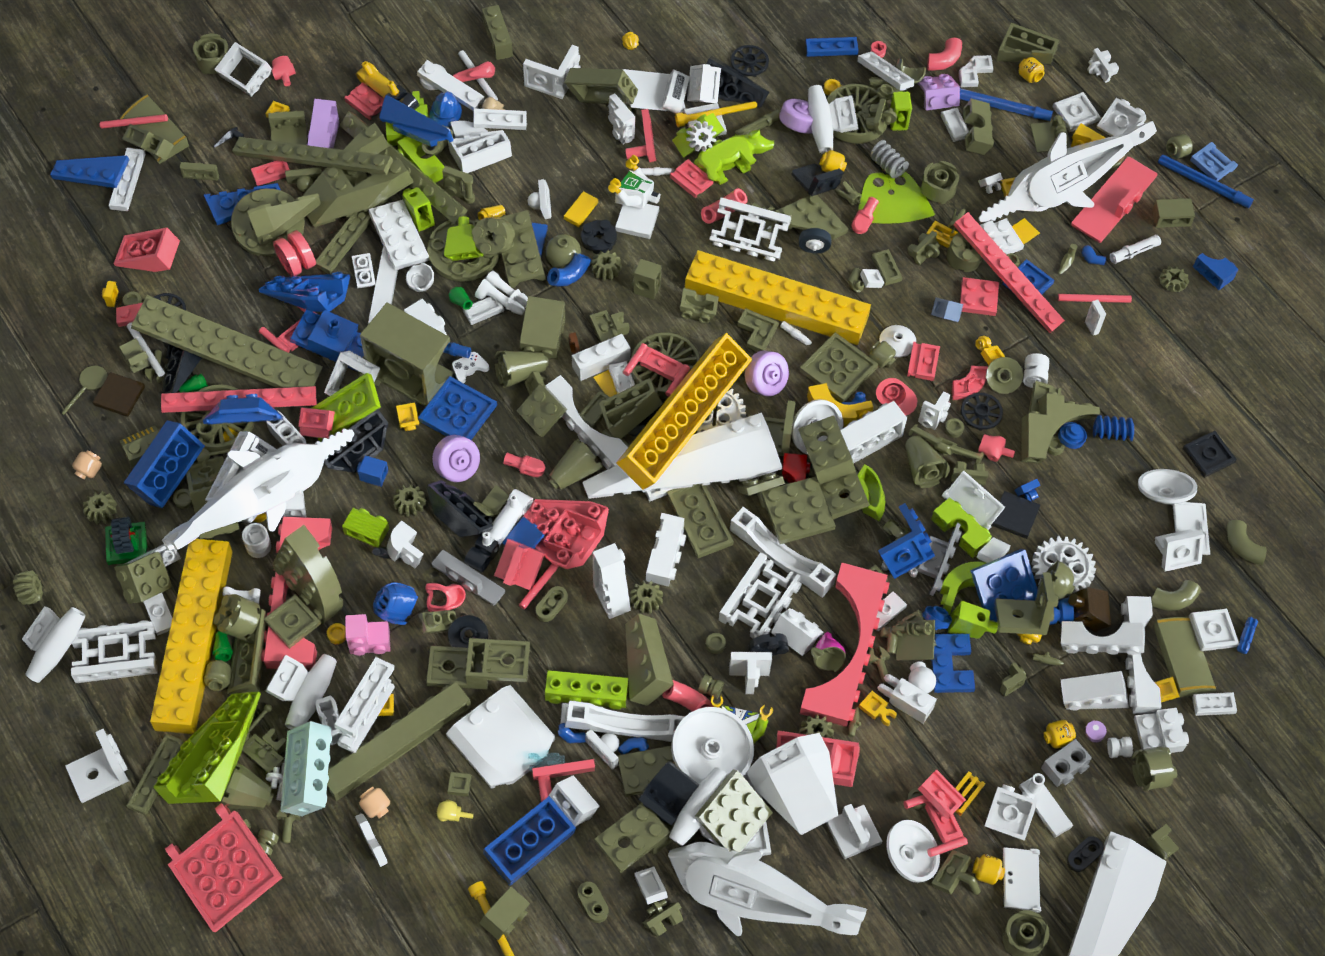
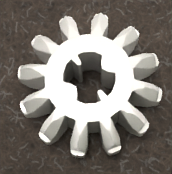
M697 121L696 126L691 124L692 131H687V134L691 135V137L686 138L687 141H692L689 146L691 148L695 147L696 151L700 149L706 151L707 147L712 148L710 142H716V139L712 138V136L716 135V132L712 131L713 126H708V122L705 121L702 124L700 121ZM700 133L704 134L702 140L698 138L699 135L701 136Z

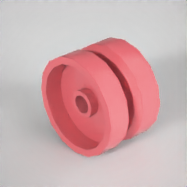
M298 230L289 233L287 240L281 237L273 242L275 252L281 264L291 277L297 276L302 272L301 265L307 270L316 265L314 255L308 243Z

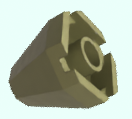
M237 763L221 803L229 809L263 810L265 805L270 806L274 795L271 794V787L248 768Z

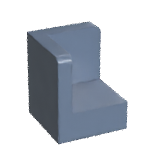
M936 297L931 315L958 322L963 304Z

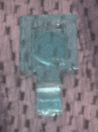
M528 753V759H535L537 761L536 765L529 766V771H532V768L565 764V756H559V753H549L544 758H541L536 753Z

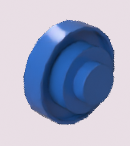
M1068 422L1062 425L1058 437L1064 446L1077 449L1084 445L1087 433L1081 425Z
M928 606L923 613L925 620H935V630L949 628L952 622L948 612L939 606Z

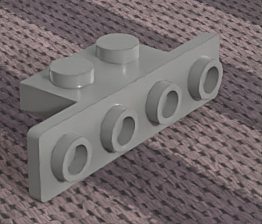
M959 523L953 529L949 543L930 536L932 542L929 545L935 557L920 564L918 567V572L935 578L930 591L932 596L936 590L940 591L943 585L942 574L946 575L950 566L947 563L948 558L952 559L956 549L953 547V544L959 541L962 533L959 531L961 525Z
M444 550L432 562V566L447 575L449 579L459 583L466 590L473 592L493 606L505 594V589Z

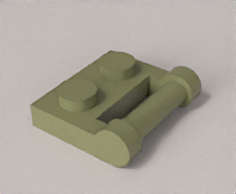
M445 166L442 171L444 190L450 196H457L464 199L467 204H472L475 201V195L472 191L473 176Z

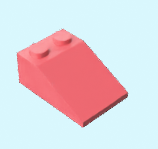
M167 227L124 235L114 265L152 272L170 270L180 240Z

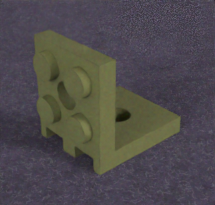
M788 400L785 419L764 417L778 456H784V453H789L795 401Z
M1042 573L1035 601L995 600L994 605L1000 633L1047 635L1050 621L1053 622L1054 607L1058 605V596L1054 593L1055 581H1052L1051 573Z

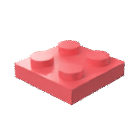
M963 277L960 304H963L962 312L996 316L999 282Z

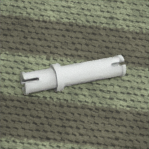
M1155 234L1133 245H1126L1121 250L1111 253L1110 260L1116 264L1125 259H1132L1139 253L1159 246L1161 239Z

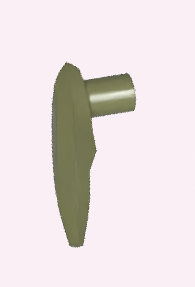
M1071 244L1068 252L1064 255L1061 267L1057 272L1059 275L1066 271L1073 263L1077 250L1076 244Z

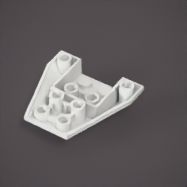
M820 733L797 737L761 756L747 771L755 790L800 835L838 816L830 754Z

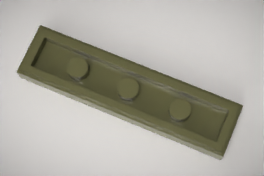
M165 734L126 805L128 809L147 815L158 795V792L153 787L157 783L158 777L169 766L170 760L180 751L181 745L185 742L184 740Z

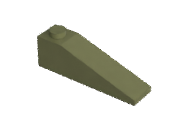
M318 193L298 197L294 202L283 200L280 201L279 205L271 206L268 203L248 210L249 220L259 245L269 244L274 239H277L320 206L321 202Z

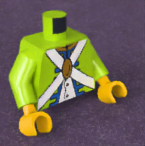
M714 695L711 696L713 707L719 708L723 704L722 696L719 703H714ZM722 705V709L732 712L745 723L751 733L753 744L764 735L768 724L767 717L773 713V708L771 707L770 713L765 714L763 712L765 705L760 708V713Z

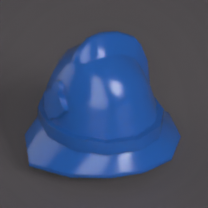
M447 91L440 93L436 97L429 116L435 122L450 127V122L458 121L461 118L462 108L455 95Z

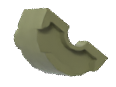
M683 288L680 305L681 316L684 319L709 323L710 319L716 315L719 297L710 294L698 295L694 290Z

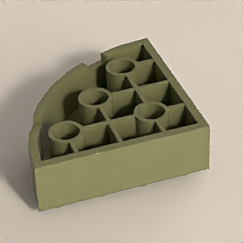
M303 525L284 539L273 562V568L277 574L282 575L286 579L287 586L292 591H296L299 599L324 624L342 610L343 599L339 598V594L342 591L331 563L326 556H321L318 550L320 545L306 526Z

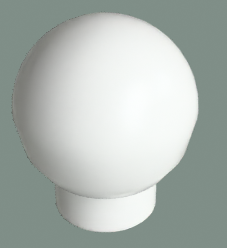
M924 662L913 663L910 666L911 673L908 677V682L927 694L930 693L936 685V676L931 669L926 667Z

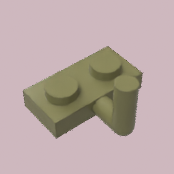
M952 850L932 881L933 887L951 895L961 880L969 884L973 894L978 895L981 889L975 877L965 873L972 862L970 856Z

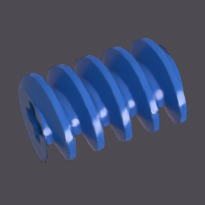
M1097 415L1093 425V438L1099 433L1100 439L1106 434L1107 440H1110L1111 435H1114L1115 440H1118L1119 435H1121L1122 441H1125L1126 437L1129 436L1130 442H1132L1134 437L1133 420L1130 417L1126 421L1124 417H1120L1117 420L1116 416H1113L1110 420V417L1107 415L1102 419L1101 415Z

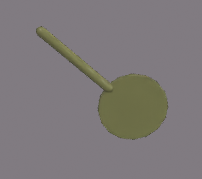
M90 366L81 372L79 381L83 387L62 411L63 415L86 389L97 390L102 387L108 377L103 367Z

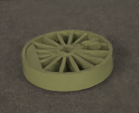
M848 84L835 89L827 98L828 104L836 98L844 97L843 95L851 96V94H855V102L853 100L857 125L862 133H857V130H854L853 133H841L833 130V136L842 141L856 144L867 143L881 136L877 134L876 129H870L871 131L868 132L866 128L867 118L875 117L870 114L871 104L876 102L879 104L880 102L877 90L862 84ZM859 94L864 95L860 103L858 104Z
M657 333L644 338L637 344L631 356L632 358L640 345L644 343L648 347L683 365L696 364L700 359L697 349L689 340L673 333ZM662 342H669L667 352ZM673 343L678 344L671 353ZM683 347L686 348V350L679 353ZM641 365L634 367L631 375L635 385L651 376V381L654 384L660 377L659 385L656 389L661 399L669 398L665 393L672 384L671 380ZM638 372H644L639 376L637 375ZM664 379H666L667 385L662 387Z
M212 385L197 392L239 389L228 385ZM211 410L198 411L199 413H192L191 411L181 413V424L187 430L196 428L190 433L195 437L199 436L198 440L205 445L204 448L209 452L232 448L236 438L229 428L238 433L240 431L252 433L255 423L242 422L206 425L203 424V419ZM188 419L196 420V421L187 422ZM238 426H245L246 428L243 430ZM222 429L230 437V441L224 442ZM219 434L221 443L215 444L216 438Z

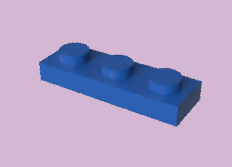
M857 37L806 39L805 42L807 57L858 55Z

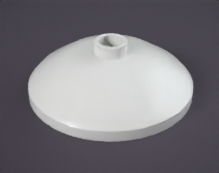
M818 399L805 404L797 412L793 420L791 434L794 444L800 451L808 454L798 428L834 415L839 428L843 429V418L838 407L827 400ZM827 436L819 437L818 441L826 440Z
M1170 469L1148 471L1142 474L1138 481L1139 490L1147 498L1162 504L1186 502L1193 498L1197 492V484L1193 478L1185 473Z
M904 820L895 824L887 836V852L896 871L912 882H924L936 874L940 863V854L929 857L927 853L928 849L938 846L929 830L922 824L912 820Z

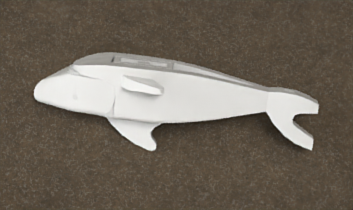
M696 842L672 849L668 853V857L684 890L691 894L698 903L717 910L718 917L736 936H741L742 934L740 917L761 921L821 926L838 934L857 935L861 922L866 915V908L855 905L833 904L827 906L776 869L759 861L763 855L761 850L747 852L731 850L729 852L727 848L712 843Z

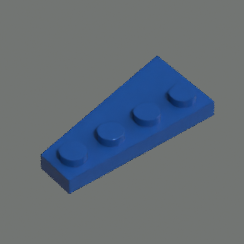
M126 155L58 160L50 175L52 179L117 188L129 158Z
M278 183L256 186L251 190L243 188L237 189V192L227 193V191L212 196L204 194V198L216 224L220 225L231 221L235 206L247 194L260 189L280 190Z

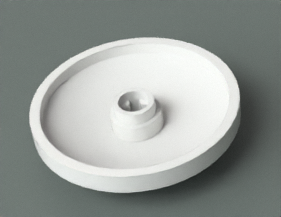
M705 707L689 713L682 719L673 734L671 752L676 767L700 784L715 767L720 768L728 775L735 769L744 776L753 760L754 744L749 729L738 716L722 708Z

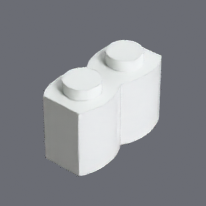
M327 696L316 700V710L322 725L331 727L332 740L330 744L333 745L338 742L342 735L339 733V729L335 728V723L340 715L334 698Z

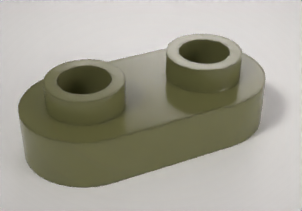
M555 586L551 588L536 606V616L540 621L549 622L553 620L567 603L568 594L563 587ZM561 597L560 600H555L554 598ZM548 611L549 614L544 615L543 612Z
M593 882L582 883L578 888V898L589 919L595 923L605 921L608 917L609 909L597 885ZM590 889L592 893L587 895L584 891ZM596 907H599L602 909V911L600 913H596L594 909Z

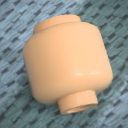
M89 450L80 452L72 464L73 469L76 470L74 474L84 480L86 477L94 478L102 466L101 461H99L100 457Z
M371 787L360 796L359 805L369 818H374L375 816L381 818L389 812L387 807L390 805V800L381 788L374 789V787Z

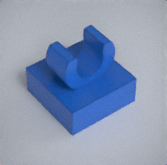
M1035 479L1015 489L1017 496L1025 494V498L1032 501L1039 497L1035 488L1039 487L1040 483L1038 479Z

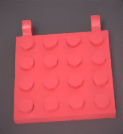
M222 803L215 808L222 821L184 852H181L179 847L173 844L165 848L173 860L168 866L213 932H217L283 878L238 812L233 811L231 813L230 809Z

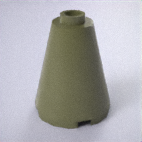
M501 350L495 354V359L498 358V364H495V371L499 383H504L503 388L528 379L532 372L539 371L541 373L545 371L549 364L547 356L540 352Z
M912 436L907 440L905 447L913 481L916 485H919L920 488H930L939 484V480L943 476L944 478L948 476L950 467L947 461L921 436Z
M576 439L549 474L551 479L548 481L555 489L559 488L562 490L600 470L602 465L600 462L596 463L594 461L596 456L583 442L580 443V440Z

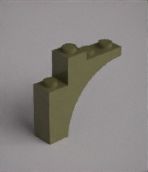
M1047 392L1039 399V412L1031 411L1022 417L1021 462L1039 464L1047 457L1050 441L1062 425L1074 420L1093 419L1100 414V407H1095L1090 403L1079 405L1073 401L1064 402V395H1058L1056 392Z

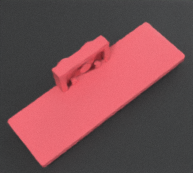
M1127 157L1091 199L1094 202V207H1084L1072 221L1071 226L1101 243L1121 218L1131 211L1133 204L1141 199L1143 192L1158 174L1133 158Z

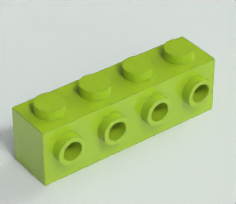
M548 670L545 701L553 704L576 701L619 710L626 708L628 678Z

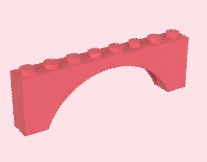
M283 517V522L279 524L278 534L281 537L280 541L276 543V553H278L284 539L303 525L306 526L320 545L318 550L329 546L332 534L331 520L327 518ZM277 573L271 580L273 595H269L270 613L286 602L288 590L286 579ZM268 626V631L264 632L266 648L262 649L261 660L264 661L266 668L278 669L282 659L287 655L303 664L306 670H311L316 663L317 657L315 644L303 638L289 649Z
M841 563L835 588L846 597L855 612L859 627L858 647L849 665L837 677L823 685L806 689L800 714L813 718L818 714L819 719L826 716L827 722L847 727L848 721H853L855 710L852 709L853 702L857 703L860 691L857 690L858 683L863 684L865 673L862 672L863 665L867 666L870 654H867L868 647H873L875 636H872L873 629L877 630L880 618H877V613L883 610L885 600H881L883 593L887 594L890 583L886 582L888 575Z

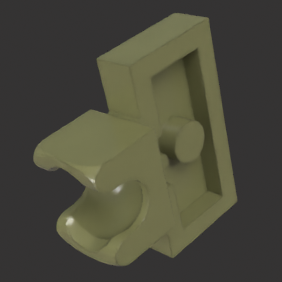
M607 310L590 315L591 324L600 343L620 334L626 335L629 333V323H623V312L612 314L611 317Z
M274 728L270 729L262 739L254 734L244 744L242 752L267 774L273 773L274 767H280L285 762L280 754L286 749L287 740L282 738L278 742H274L277 738Z

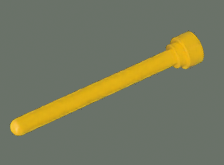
M753 101L688 115L686 113L683 114V112L675 113V121L677 127H682L688 124L689 121L697 120L703 114L708 116L714 113L715 116L754 109L757 107V103Z
M483 881L471 885L468 891L471 897L478 900L484 914H486L491 907L485 897L487 889ZM503 935L497 941L504 955L514 956L505 935Z

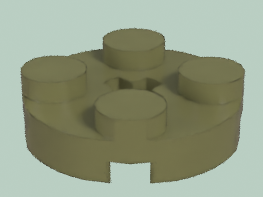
M890 518L883 526V529L890 535L893 534L896 537L895 541L910 533L905 528L897 526L899 523Z

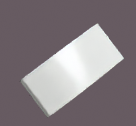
M370 253L352 256L357 288L376 286Z

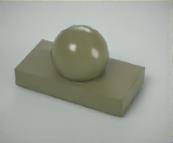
M321 167L285 171L287 183H296L297 188L302 192H306L322 173Z

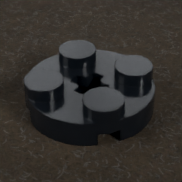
M595 220L583 225L581 242L585 249L592 250L595 254H599L600 251L606 253L608 250L613 249V246L616 244L617 232L609 220ZM602 235V239H598V237L595 236Z
M775 633L776 637H770L769 634L760 635L750 641L748 650L749 652H772V656L785 654L789 651L787 637L781 633Z

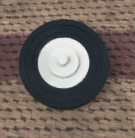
M819 228L806 229L799 236V246L805 252L824 253L831 247V235Z

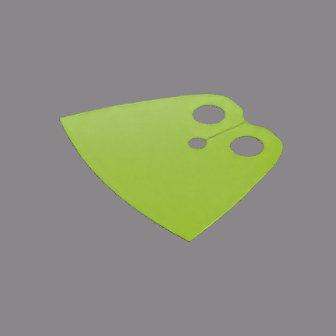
M906 172L901 175L906 180L904 185H897L895 178L890 177V175L883 173L870 174L864 184L860 199L861 204H859L858 209L864 208L869 197L876 198L879 203L872 214L874 217L872 223L881 224L921 220L934 216L935 213L927 198L922 194L920 187ZM881 178L884 181V185L877 187L873 184V180ZM893 190L894 194L891 195L888 193V191Z

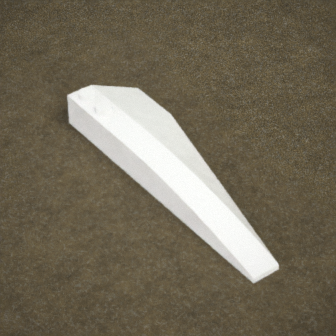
M762 413L694 434L656 483L644 490L618 465L583 481V486L588 499L613 496L614 493H623L625 495L631 494V491L642 490L646 492L657 488L669 490L692 487L693 484L710 485V482L721 481L722 483H730V480L736 479L747 481L781 470L782 465L767 423Z
M1110 832L1105 840L1104 850L1100 855L1067 956H1118L1154 901L1166 861L1135 841Z

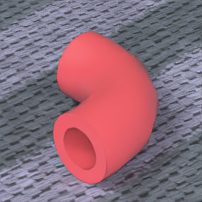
M950 38L946 40L943 52L929 53L927 70H944L954 65L961 55L962 41L958 38Z
M739 188L723 197L736 202L747 203L746 194ZM720 200L701 210V217L705 223L711 224L725 217L724 214L717 212ZM725 208V210L730 211L731 213L735 211L732 209Z
M673 680L674 685L662 694L663 698L676 702L692 712L700 708L713 707L711 701L703 694Z

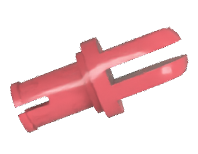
M869 197L864 208L856 213L852 222V229L855 233L863 234L868 230L874 220L872 214L879 203L876 198Z
M510 453L505 455L503 464L518 468L521 474L540 477L545 472V464L539 459L528 455L523 458Z

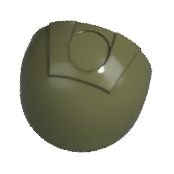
M902 58L896 64V68L914 79V83L920 82L925 76V67L903 66Z

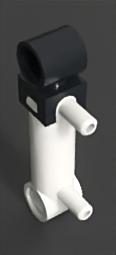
M517 489L513 490L506 505L492 523L493 528L479 536L475 546L468 551L464 563L481 573L484 572L490 561L499 552V546L532 505L533 498Z

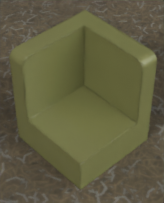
M1167 824L1152 834L1147 841V844L1163 860L1169 858L1179 849L1168 836L1172 830Z

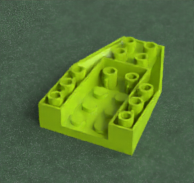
M259 691L230 695L207 721L181 745L180 751L170 760L169 766L158 777V781L153 787L168 804L221 802L241 755L261 696Z

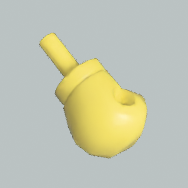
M451 800L441 802L437 808V818L443 822L447 820L459 822L460 817L473 819L474 815L461 812V807Z

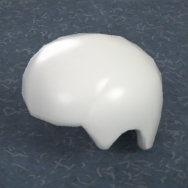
M425 263L413 265L406 274V282L412 290L417 292L426 291L434 282V272Z

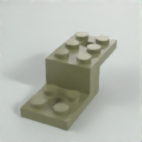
M833 415L798 428L832 518L836 519L870 506L835 416ZM827 436L826 440L818 441L819 437ZM842 493H849L847 498H840Z
M223 456L193 463L186 473L189 494L195 514L207 503L205 499L224 463ZM238 522L202 533L199 537L200 539L212 538L215 535L232 533L235 530H239Z
M469 638L468 648L431 646L427 686L445 687L456 682L460 688L488 689V680L527 682L530 642ZM505 657H512L514 661L507 665L503 663V659ZM447 663H452L455 666L451 671H446L443 668Z
M641 803L594 838V841L617 870L622 873L649 851L654 856L670 844L673 840L669 838L675 822L670 825L668 822L661 820L654 811L646 808ZM621 839H627L630 841V845L627 848H622L618 845V842Z

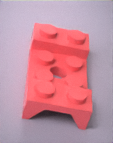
M778 731L776 748L797 737L806 735ZM822 737L829 750L834 784L852 787L860 752L859 743Z

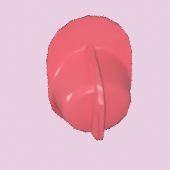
M896 378L884 379L876 388V396L881 404H889L894 401L905 416L911 414L917 407L916 394Z

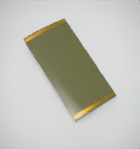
M146 94L132 104L122 114L120 119L164 115L165 113ZM169 118L166 122L135 125L174 144L167 159L189 147L187 137ZM151 154L159 164L166 161Z
M1173 617L1157 619L1153 627L1169 675L1174 678L1179 696L1186 697L1216 691L1204 652L1200 650L1190 618Z

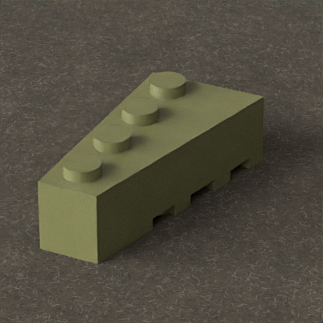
M638 613L625 624L630 701L648 706L673 686L674 683L656 619Z

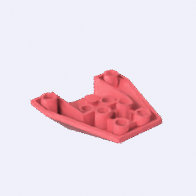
M535 499L523 517L532 524L535 523L537 528L545 535L535 549L544 552V557L552 564L565 569L583 566L604 536L609 509L606 506L591 501Z

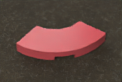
M971 366L970 372L966 377L960 380H953L952 400L965 399L969 395L979 392L987 381L986 371L988 366Z

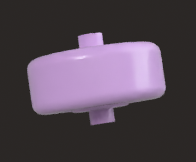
M801 99L785 101L779 115L781 122L791 130L800 133H812L811 125L813 118L809 115L808 101Z
M764 350L755 353L751 357L752 361L745 368L746 384L755 394L774 396L781 392L787 383L789 375L787 362L782 355L776 352Z
M450 435L443 438L435 447L432 458L433 466L441 477L452 482H462L472 477L476 472L480 462V453L476 444L470 439L460 435Z

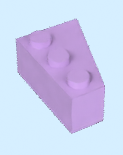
M315 99L310 131L308 133V145L333 149L339 128L336 101Z

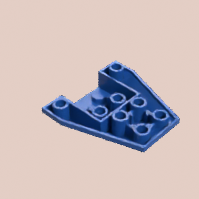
M333 272L332 274L276 276L272 281L266 282L264 286L259 288V292L311 312H323L324 310L330 312L345 301L350 274Z

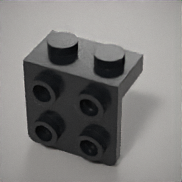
M810 164L794 169L791 172L795 180L811 196L836 189L841 183V178L844 174L840 168L825 173L817 164Z
M667 762L647 784L638 800L646 808L654 811L661 820L672 825L677 820L680 811L693 792L699 787V784L673 763Z

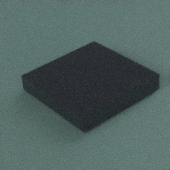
M1216 431L1206 434L1183 447L1185 453L1204 478L1234 464L1237 460Z
M1004 491L1000 503L1005 508L991 525L1027 539L1040 504Z

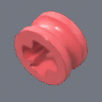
M881 41L872 43L870 52H874L881 58L884 57L886 53L885 43Z

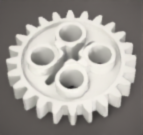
M733 389L727 391L718 403L716 425L712 426L713 409L706 418L708 420L704 421L697 429V433L745 418V405H743V399H739V394L733 395Z
M1058 536L1056 542L1050 538L1048 543L1044 541L1042 547L1038 546L1031 564L1034 565L1032 572H1037L1034 579L1041 580L1042 573L1047 572L1053 564L1048 562V559L1053 562L1059 560L1065 563L1074 574V593L1090 586L1091 581L1094 579L1093 574L1096 571L1094 565L1096 562L1091 560L1093 554H1087L1089 548H1081L1082 542L1076 545V539L1069 542L1068 537H1065L1064 541H1062L1060 536ZM1065 553L1070 554L1072 557H1067ZM1073 570H1078L1080 574L1075 573Z

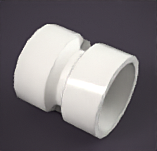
M1037 353L1028 355L1025 358L1024 384L1030 388H1033L1035 381L1047 384L1049 358Z
M253 523L244 528L242 539L248 554L255 558L266 556L271 550V541L265 526Z

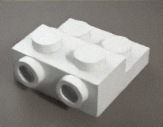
M614 93L609 96L608 118L613 125L612 132L617 140L619 139L622 144L629 143L635 138V116Z
M1116 98L1098 123L1097 129L1111 137L1120 135L1133 124L1139 121L1145 122L1146 115L1140 108L1135 109L1130 106V103L1126 100Z
M1007 219L993 223L991 220L980 225L1006 255L1023 249L1024 244Z
M1177 708L1157 710L1156 713L1136 715L1134 717L1141 749L1162 746L1168 747L1170 752L1174 753L1182 752L1187 746L1186 744L1189 743L1188 734L1183 732L1181 726L1184 724L1183 715L1178 713Z
M1003 784L1002 788L997 787L985 826L1025 841L1038 801L1034 800L1035 795L1024 791L1022 795L1014 793L1015 788Z

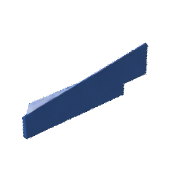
M388 95L385 96L379 118L383 122L394 124L392 125L394 131L431 147L437 146L438 141L447 140L452 142L454 140L448 128Z

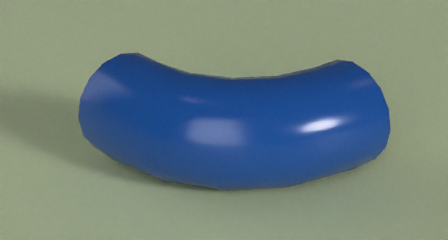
M575 253L573 259L566 267H554L549 271L547 276L548 283L557 287L568 286L578 281L585 274L592 259L586 255Z

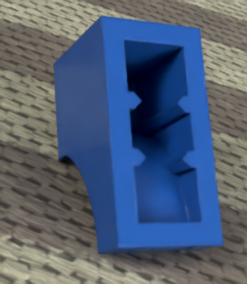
M1203 253L1196 258L1193 265L1218 290L1231 282L1238 271L1234 263L1230 262L1227 258L1221 260L1212 259Z

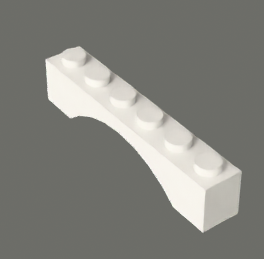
M561 375L545 385L567 408V411L561 417L566 421L568 428L578 434L580 441L590 447L592 453L602 460V464L606 469L617 466L616 462L628 448L622 440L601 434L583 421L574 406L572 387Z
M742 507L731 519V532L757 551L767 555L768 559L774 561L776 565L787 573L792 571L794 575H801L800 582L823 598L834 585L836 573L822 563L810 560L796 553L784 543L779 544L777 537L767 529L757 516L746 508Z
M1127 596L1125 602L1121 604V615H1124L1125 620L1123 623H1144L1145 628L1153 615L1151 597ZM1141 653L1137 655L1128 654V658H1126V669L1129 670L1127 686L1131 688L1129 706L1132 707L1133 714L1156 713L1157 710L1161 709L1160 688L1147 673L1142 662Z
M569 701L565 727L582 730L592 729V731L672 742L673 734L685 716L628 714L604 709L590 703Z

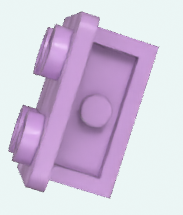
M940 74L939 77L924 76L918 82V85L924 91L925 110L960 106V86L948 74Z

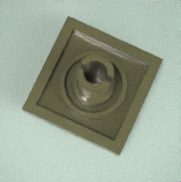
M768 473L760 476L758 479L742 481V484L737 485L739 493L748 496L757 493L761 508H766L761 491L785 483L783 476L776 475V473Z

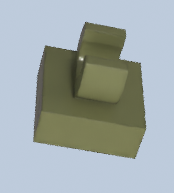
M539 371L532 372L525 381L529 395L540 383L544 384L546 380L545 377H541Z

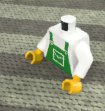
M632 155L626 161V167L633 169V171L630 170L621 182L614 178L610 182L608 190L612 193L616 192L615 203L640 209L644 208L648 201L657 204L660 199V193L653 191L654 182L644 175L640 167L636 166L639 160L637 156Z

